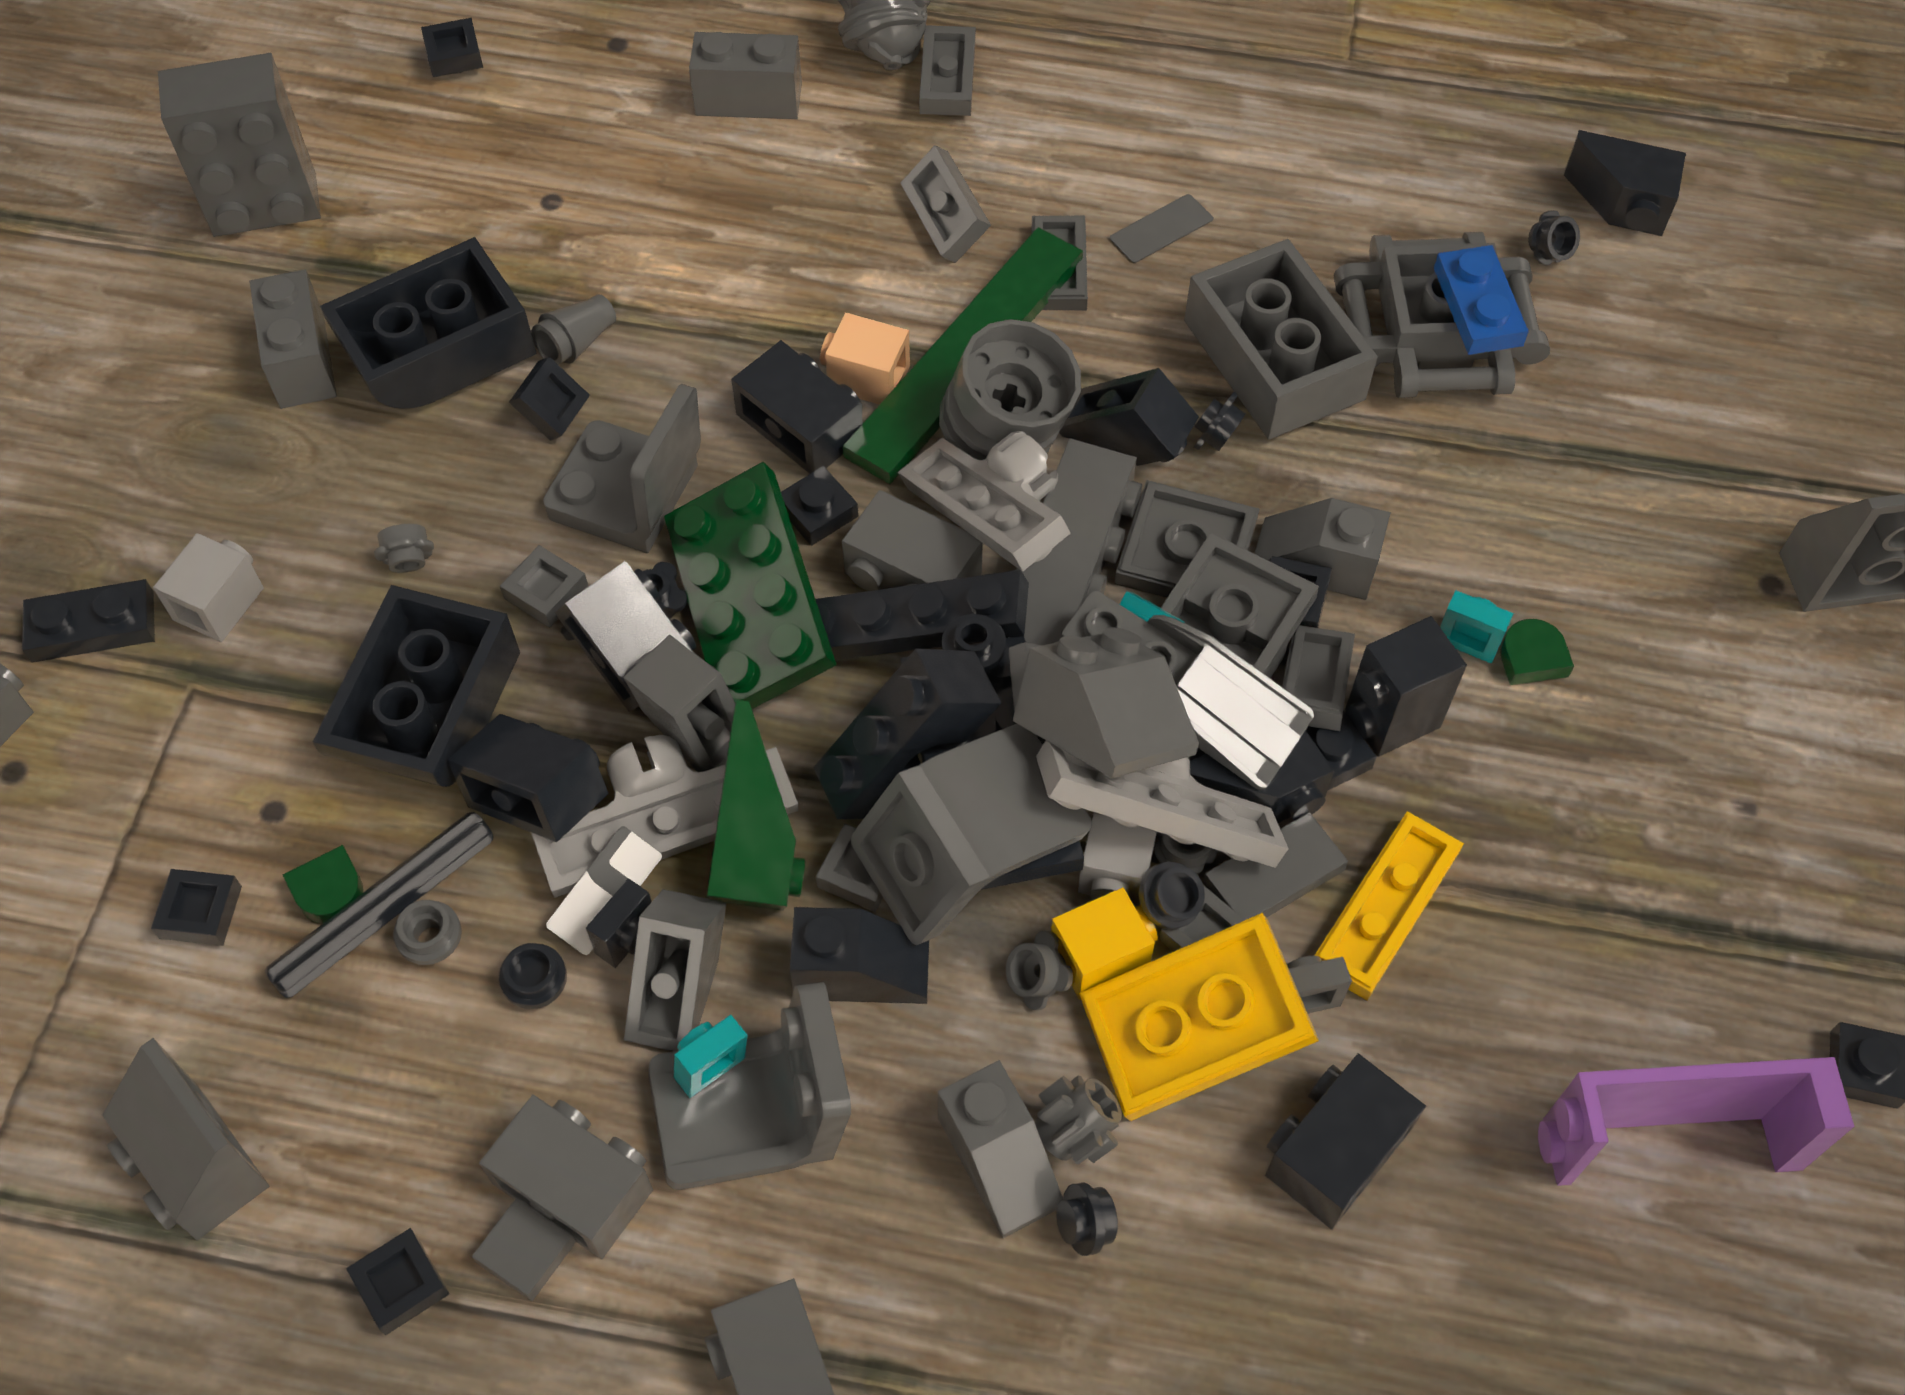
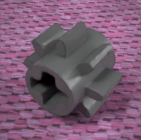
M1063 1075L1039 1094L1045 1107L1037 1113L1038 1117L1035 1125L1043 1145L1056 1158L1063 1161L1073 1158L1074 1162L1078 1165L1087 1158L1092 1163H1095L1118 1145L1111 1131L1119 1126L1118 1123L1122 1118L1121 1109L1112 1092L1102 1082L1094 1078H1089L1084 1082L1079 1075L1072 1081H1069Z

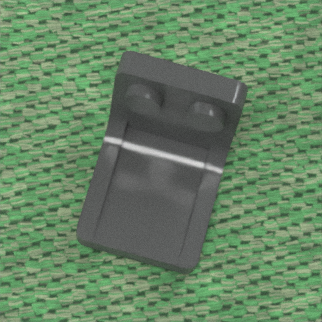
M680 384L650 436L601 420L590 422L544 496L543 501L548 518L553 522L648 554L666 523L664 515L672 512L698 466L696 454L700 448L701 435L697 389Z
M1019 724L956 747L925 761L919 766L899 772L852 834L851 842L854 851L908 939L915 945L941 935L976 893L994 879L1081 840L1092 828V820L1085 809H1069L1060 805L1054 799L1048 798L1036 758L1043 745L1036 734Z
M824 982L795 986L789 1008L781 1009V1028L764 1036L747 1039L745 1059L691 1098L687 1096L673 1078L674 1054L678 1051L658 1054L651 1059L648 1077L665 1179L671 1188L683 1190L780 1172L809 1163L833 1160L851 1115V1101Z

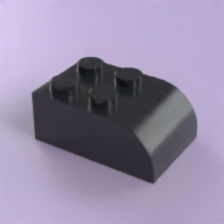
M476 237L320 305L326 321L372 395L380 403L393 408L409 409L433 403L537 354L525 309Z
M391 585L313 740V744L318 752L324 756L442 787L453 785L456 780L447 759L489 723L520 655L508 615Z

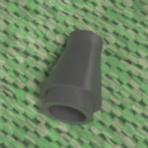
M596 294L588 300L543 313L538 319V324L534 325L531 330L535 347L543 358L550 357L558 365L562 362L571 364L606 328L616 322V313L609 300L600 294Z

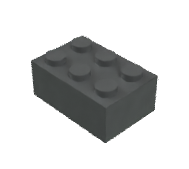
M272 53L158 71L161 120L213 237L321 219L316 172Z
M1289 239L1191 276L1184 321L1233 391L1238 394V398L1268 440L1366 400L1378 356Z

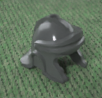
M838 0L845 12L844 20L840 22L838 31L842 37V43L847 49L862 52L866 57L883 64L886 70L900 69L916 59L920 51L921 39L925 32L927 7L931 0Z

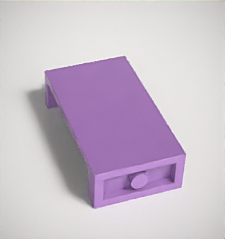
M1835 1057L1578 1072L1545 1115L1543 1121L1540 1122L1538 1141L1544 1162L1547 1164L1552 1163L1557 1186L1571 1185L1609 1142L1606 1128L1761 1119L1775 1172L1803 1171L1855 1126Z

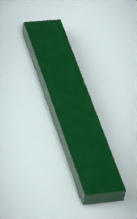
M1038 227L843 445L844 458L886 483L891 484L899 475L898 471L909 464L940 428L941 401L971 337L990 323L1009 319L1032 322L1048 304V299L1055 289H1061L1075 273L1076 265L1083 258V250Z

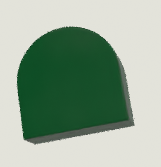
M1524 619L1513 624L1507 631L1501 645L1500 655L1510 685L1567 678L1570 676L1574 664L1562 633L1555 626L1539 619Z
M343 845L282 874L302 913L316 923L323 924L364 891L361 878Z

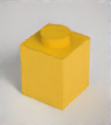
M1124 887L1052 919L1051 932L1058 937V951L1065 959L1066 965H1069L1072 969L1073 981L1071 986L1079 1000H1081L1079 993L1151 962L1155 941L1158 939L1156 927L1145 915L1141 905L1134 907Z

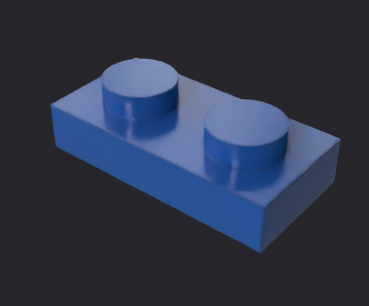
M1493 245L1438 253L1434 271L1468 355L1524 346L1529 331Z

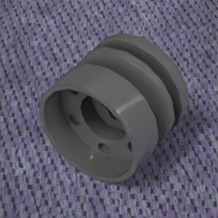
M1009 319L990 323L971 337L940 404L939 426L945 440L974 459L984 460L989 450L1011 432L1022 431L1037 441L1048 453L1081 392V370L1072 350L1055 333L1034 322Z

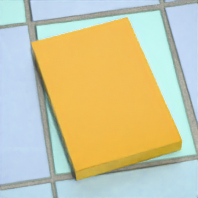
M1263 913L1079 993L1124 1117L1130 1121L1319 1041L1268 919Z

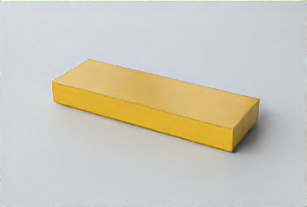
M1407 811L1314 956H1319L1322 961L1343 957L1352 980L1348 990L1368 1001L1454 863L1464 843Z

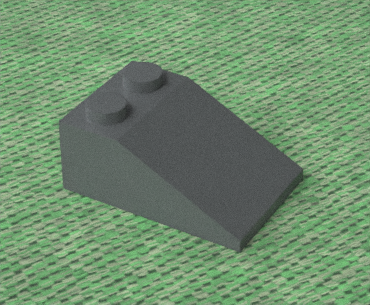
M1905 494L1867 498L1829 511L1813 514L1798 521L1779 554L1804 612L1905 599Z

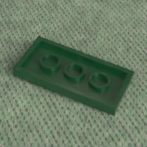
M765 462L755 465L664 515L705 662L721 673L734 702L736 700L749 701L753 709L837 666L775 472Z

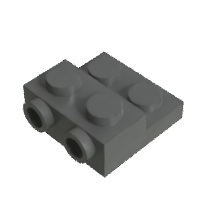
M1210 532L1161 606V609L1183 620L1185 624L1213 637L1271 679L1285 657L1288 642L1317 598L1319 586Z

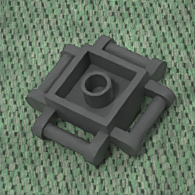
M1465 232L1462 238L1392 240L1390 235H1373L1369 249L1370 262L1348 263L1340 266L1334 273L1336 292L1343 296L1347 317L1378 356L1375 367L1380 363H1393L1395 372L1394 389L1397 398H1415L1418 392L1482 389H1490L1493 395L1512 394L1515 387L1513 358H1516L1522 364L1530 365L1543 361L1550 354L1548 337L1545 332L1540 331L1529 288L1533 275L1527 259L1522 257L1498 258L1529 331L1524 346L1468 355L1434 271V265L1438 253L1493 245L1497 255L1495 243H1486L1483 232ZM1379 289L1387 335L1373 336L1365 296L1366 290ZM1488 359L1489 367L1472 366L1474 360Z

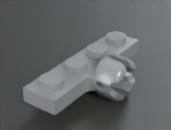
M1022 431L1011 432L989 450L984 460L974 459L944 438H941L898 471L899 476L909 491L1021 571L1026 570L1033 563L1044 559L1054 546L1071 534L1062 516L1040 502L1043 497L1055 489L1058 482V474L1056 470L1049 475L1047 474L1046 461L1048 455L1037 441Z
M666 735L644 738L648 748L647 755L652 767L651 770L646 772L642 771L632 742L616 750L607 762L608 775L615 791L614 801L605 807L589 812L558 842L532 833L554 898L570 893L621 826H625L659 851L662 855L661 860L713 842L715 839L725 765L705 772L691 771L686 765L678 742ZM776 747L768 749L766 753L787 815L797 812L798 802Z
M1047 740L1036 756L1048 798L1054 799L1066 808L1073 810L1083 808L1112 817L1115 821L1127 827L1141 826L1167 834L1182 844L1191 845L1196 843L1222 851L1238 861L1245 862L1251 860L1276 868L1289 849L1270 807L1199 784L1190 775V760L1188 757L1111 778Z

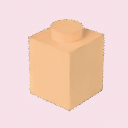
M845 312L836 333L829 332L824 339L820 353V363L826 366L827 376L838 385L845 384L857 394L859 399L880 405L906 376L909 370V330Z

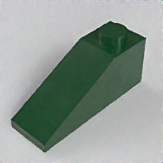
M736 700L706 898L729 904L783 911L787 907L788 896L800 897L805 858L794 857L796 839L750 702Z

